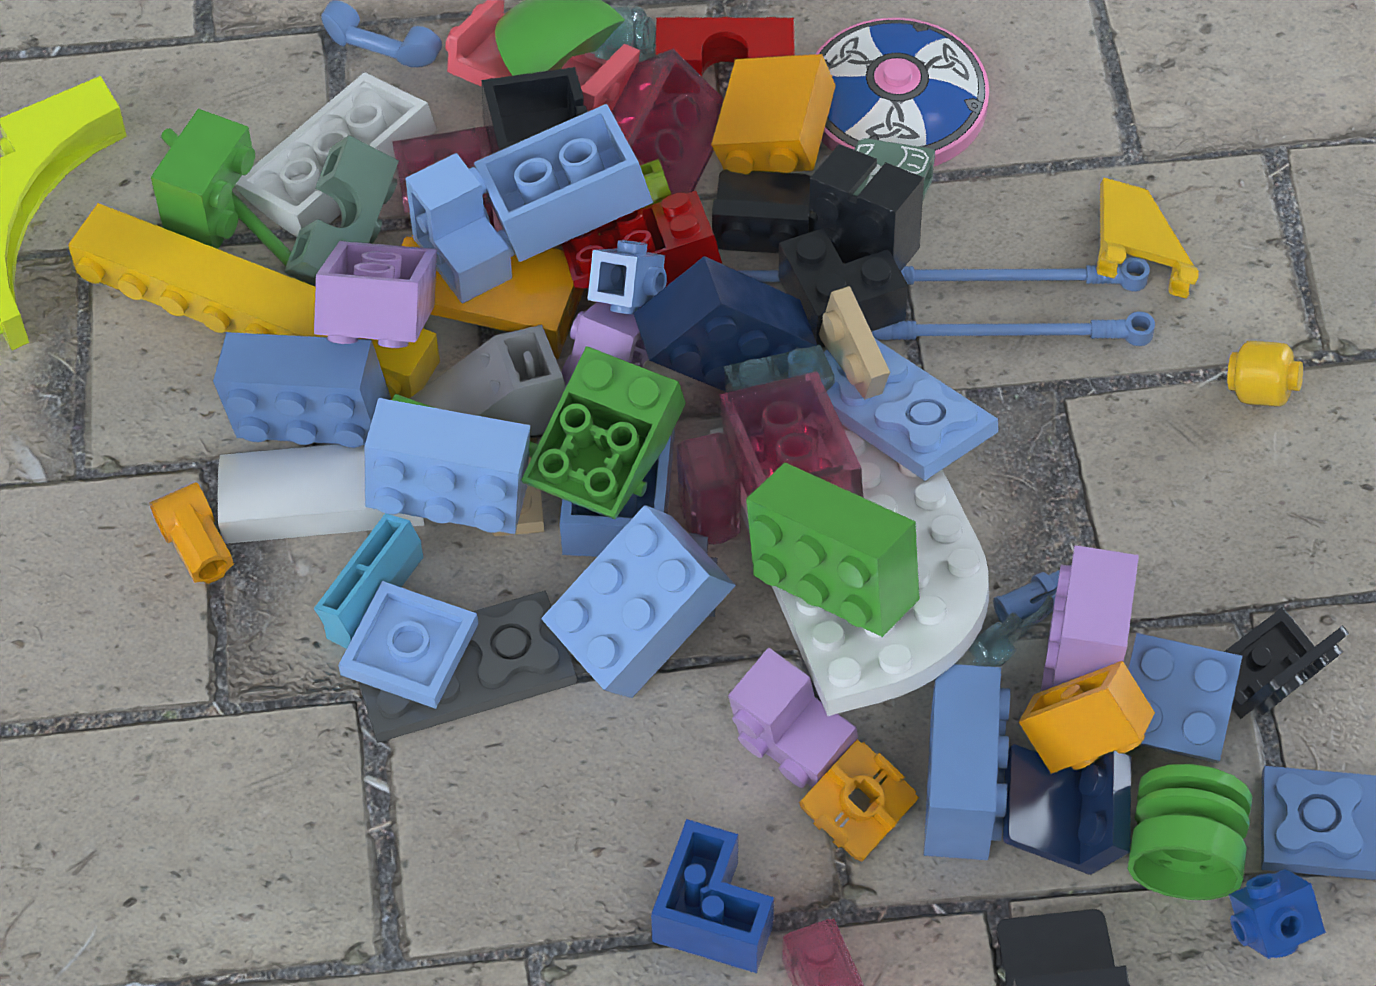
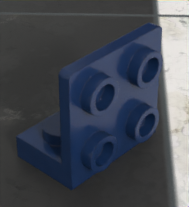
M1017 744L1008 748L1004 783L1007 784L1006 813L1005 817H1003V841L1006 844L1089 875L1130 853L1131 756L1117 753L1115 750L1082 770H1074L1072 767H1068L1051 774L1037 752Z

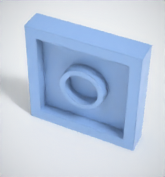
M382 581L338 665L340 675L436 709L478 626L477 613Z

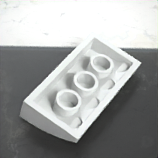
M364 72L256 163L247 175H242L235 187L258 210L296 237L299 230L317 219L330 224L341 214L340 207L332 197L315 189L330 147L350 135L399 160V164L437 131L427 102Z
M340 444L220 455L218 468V525L224 543L230 544L373 530L385 513L378 509L365 507V445L351 448ZM400 513L390 514L410 520L412 526L425 525L424 518Z

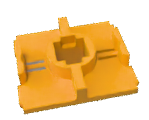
M857 739L802 798L799 804L801 809L814 820L813 824L819 830L822 828L834 839L833 843L838 848L842 847L855 860L862 862L888 832L898 824V821L919 797L915 794L916 791L904 780L905 776L880 753L876 754L864 742L861 743ZM859 788L871 799L869 801L870 805L864 811L848 798L854 789Z

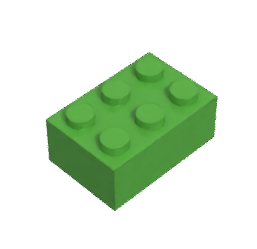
M783 463L746 498L753 573L755 577L761 579L764 583L776 586L803 599L812 606H818L847 620L853 626L862 627L881 637L920 599L916 521L788 463Z

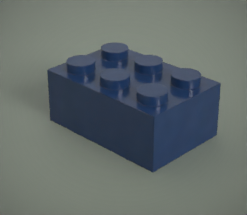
M705 256L633 313L649 361L746 401L762 392L767 384L787 369L797 365L801 358L817 347L800 299Z

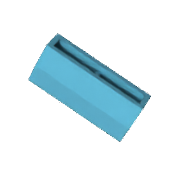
M385 513L314 607L324 625L328 640L347 649L382 581L402 587L423 559L421 540L410 520Z

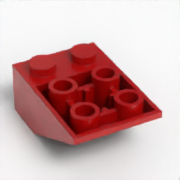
M697 191L687 194H671L665 197L662 202L638 209L562 243L574 286L589 289L593 250L615 249L619 240L648 244L647 252L665 255L666 286L704 256L723 264L713 231Z

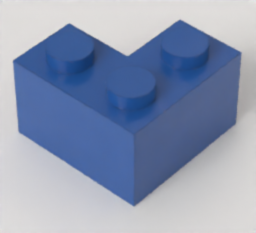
M686 819L651 913L652 942L757 973L773 928L774 897L731 885L738 865V834Z

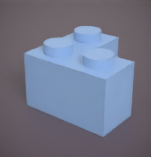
M455 153L405 178L413 239L420 248L437 249L436 270L462 304L512 279L511 257L514 256V251L506 233L503 230L496 231L490 224L488 213L483 205V195L487 192L486 185L475 167L468 168L459 155Z

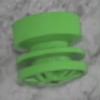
M1169 764L1151 769L1143 775L1138 787V802L1134 816L1138 825L1133 830L1127 868L1133 879L1149 890L1165 896L1186 900H1213L1229 896V894L1240 889L1244 876L1247 850L1243 839L1246 838L1249 829L1250 819L1248 817L1253 797L1248 786L1234 775L1216 768L1195 764Z

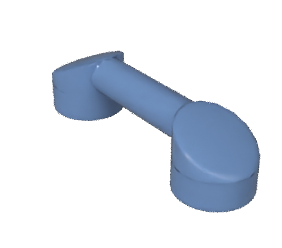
M330 1L321 14L324 28L329 36L339 45L345 46L348 43L397 59L399 63L408 67H423L431 64L442 49V41L438 35L422 26L412 27L403 42L357 28L360 22L358 13L353 7L342 1Z

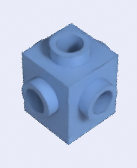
M619 240L615 249L593 250L588 300L611 304L610 311L633 314L666 287L665 255L647 252L648 244L626 240Z

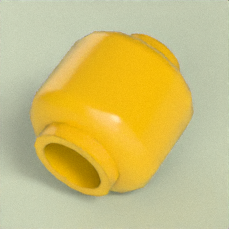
M1246 341L1239 349V352H1232L1230 355L1227 372L1228 389L1235 391L1238 400L1244 404L1280 407L1286 404L1292 391H1300L1303 363L1302 361H1294L1293 351L1285 343Z

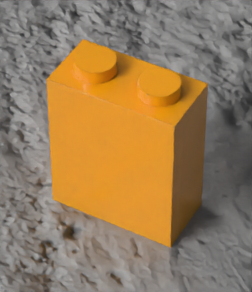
M822 54L735 59L711 144L724 170L728 169L730 172L749 174L751 171L781 173L814 171L836 86Z

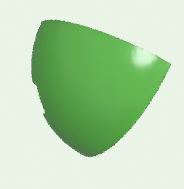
M523 0L498 20L495 27V37L501 57L512 76L558 70L571 57L597 51L625 19L602 0Z

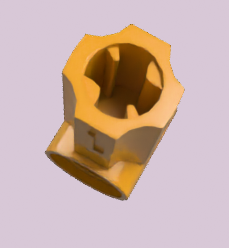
M197 482L192 483L149 503L154 519L167 543L173 542L193 582L210 584L223 578L227 570L234 565L233 559L222 536L214 525L213 513Z

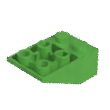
M586 346L521 479L522 483L615 520L664 450L686 402L679 381Z

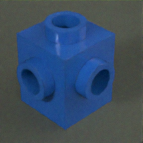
M1283 869L1275 874L1255 876L1246 883V887L1229 894L1234 915L1230 917V923L1236 938L1243 946H1249L1268 959L1288 956L1294 953L1300 944L1326 933L1312 884L1287 869Z

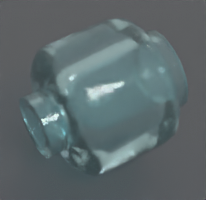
M611 6L625 21L597 51H594V55L599 59L608 60L623 44H627L640 50L639 64H641L647 55L653 53L655 49V22L638 6Z

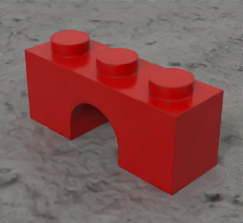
M656 17V90H702V77L705 70L718 62L734 63L735 59L795 56L794 18Z

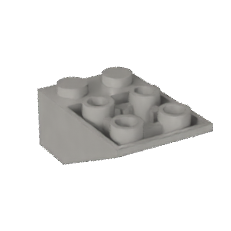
M538 325L493 336L410 399L438 409L531 425L530 436L544 434L565 391V385L543 326Z

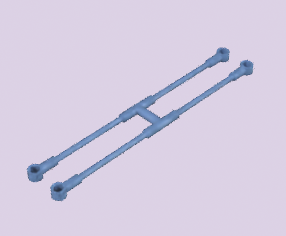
M1128 258L1124 260L1122 265L1117 266L1115 279L1097 274V265H1087L1086 269L915 270L913 266H905L901 273L909 285H913L914 281L1086 280L1087 284H1121L1124 289L1135 292L1144 289L1147 285L1150 267L1141 258ZM736 270L760 282H780L778 270ZM1129 273H1138L1140 276H1132ZM1140 311L1130 314L1127 319L1091 320L1090 323L916 324V321H901L872 331V334L877 340H915L917 336L1090 335L1091 339H1126L1128 343L1134 346H1145L1153 338L1155 321L1151 315ZM1134 327H1142L1145 331H1137Z

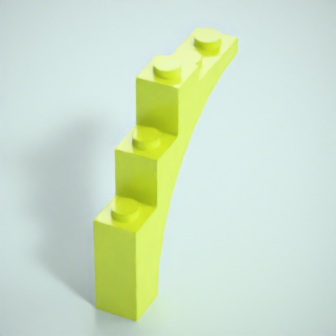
M101 76L0 118V130L3 136L0 139V153L2 155L0 157V334H3L11 350L29 343L17 307L14 288L17 255L29 223L44 199L68 173L96 152L127 137L120 107Z

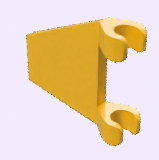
M1103 177L1100 183V251L1096 268L1097 274L1115 279L1118 264H1123L1126 254L1171 266L1169 294L1187 299L1190 284L1197 282L1199 271L1190 260L1150 192L1144 188Z

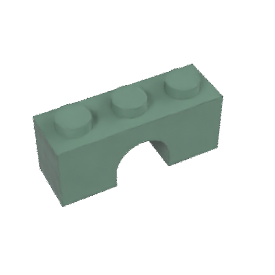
M350 135L330 147L315 189L329 195L337 202L342 213L340 228L334 227L317 219L299 230L284 272L316 287V274L339 241L373 244L382 227V220L378 219L382 206L390 200L397 186V179L393 176L399 160Z

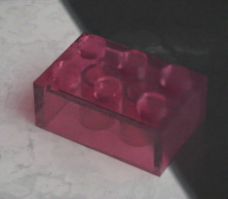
M818 372L719 394L724 441L747 497L783 463H788L863 497L862 468Z

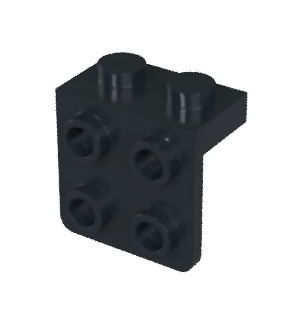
M728 169L720 172L717 199H713L712 231L718 250L779 253L780 242L809 233L811 176L800 173L751 171L749 174L730 172Z
M1281 607L1224 651L1242 656L1232 703L1233 711L1242 719L1253 709L1257 708L1263 716L1341 655L1343 651L1337 643L1350 633L1342 625L1318 645L1314 646L1287 611Z
M1098 909L1007 918L1001 920L997 925L996 935L1006 986H1130L1126 965L1115 967L1106 918L1103 912Z

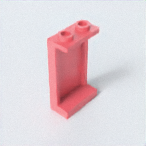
M486 0L483 4H478L472 14L461 25L451 29L445 43V49L448 52V73L481 87L482 80L512 76L501 57L495 37L496 24L504 15V0ZM623 44L608 60L593 53H586L571 57L561 69L576 68L587 112L604 104H607L612 112L636 87L640 50Z

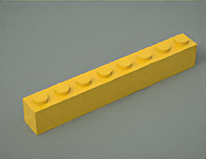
M97 203L68 244L76 273L84 280L93 284L102 283L118 289L131 299H143L159 305L174 316H187L202 322L215 332L328 337V335L314 334L315 286L100 203ZM424 328L416 343L408 342V346L403 348L383 347L378 345V339H370L372 340L391 396L390 400L393 399L395 394L410 399L425 387L440 363L437 334Z

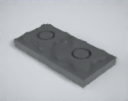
M546 590L472 611L477 613L478 626L436 709L358 682L377 743L577 684L576 672L566 646L541 619L552 607Z

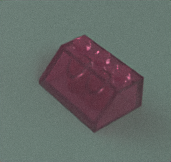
M672 48L637 63L612 110V114L639 164L643 165L659 159L671 194H687L694 191L714 151L711 144L724 98Z

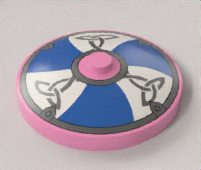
M907 18L874 19L855 24L840 31L827 40L816 52V54L823 55L836 85L821 140L832 151L838 144L854 150L859 140L867 138L935 150L934 166L951 160L964 151L975 140L984 125L989 100V82L986 71L975 52L963 40L946 29L924 21Z

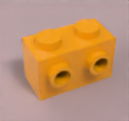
M1120 661L1034 694L1018 723L1052 774L1068 767H1072L1074 770L1082 769L1093 763L1099 756L1115 750L1121 754L1136 748L1145 739L1144 734L1155 712L1124 662Z

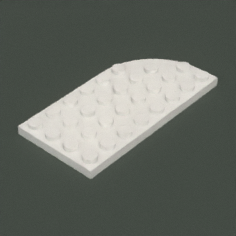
M815 405L710 430L712 448L748 532L749 522L746 498L783 463H788L916 521L920 599L883 637L862 627L853 626L847 620L818 606H812L803 599L776 586H772L827 716L884 702L914 691L943 674L966 653L979 634L987 614L989 603L988 567L981 544L943 470H940L924 481Z

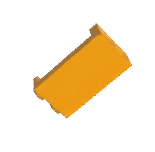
M413 234L412 237L406 236L404 238L402 246L419 247L413 239ZM550 248L521 262L518 261L514 253V256L511 257L512 279L463 304L436 270L435 303L431 315L507 332L542 325L556 359H559L584 288L574 286L563 250Z

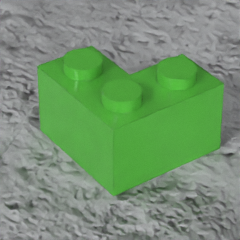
M199 108L151 175L164 229L219 249L225 239L232 237L238 225V214L234 206L232 189L242 175H247L250 172L255 161V150L252 147L248 126Z

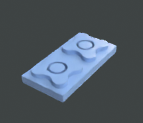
M877 339L875 341L890 371L883 394L864 400L855 386L848 381L845 372L829 350H826L788 374V386L791 390L924 481L998 433V418Z

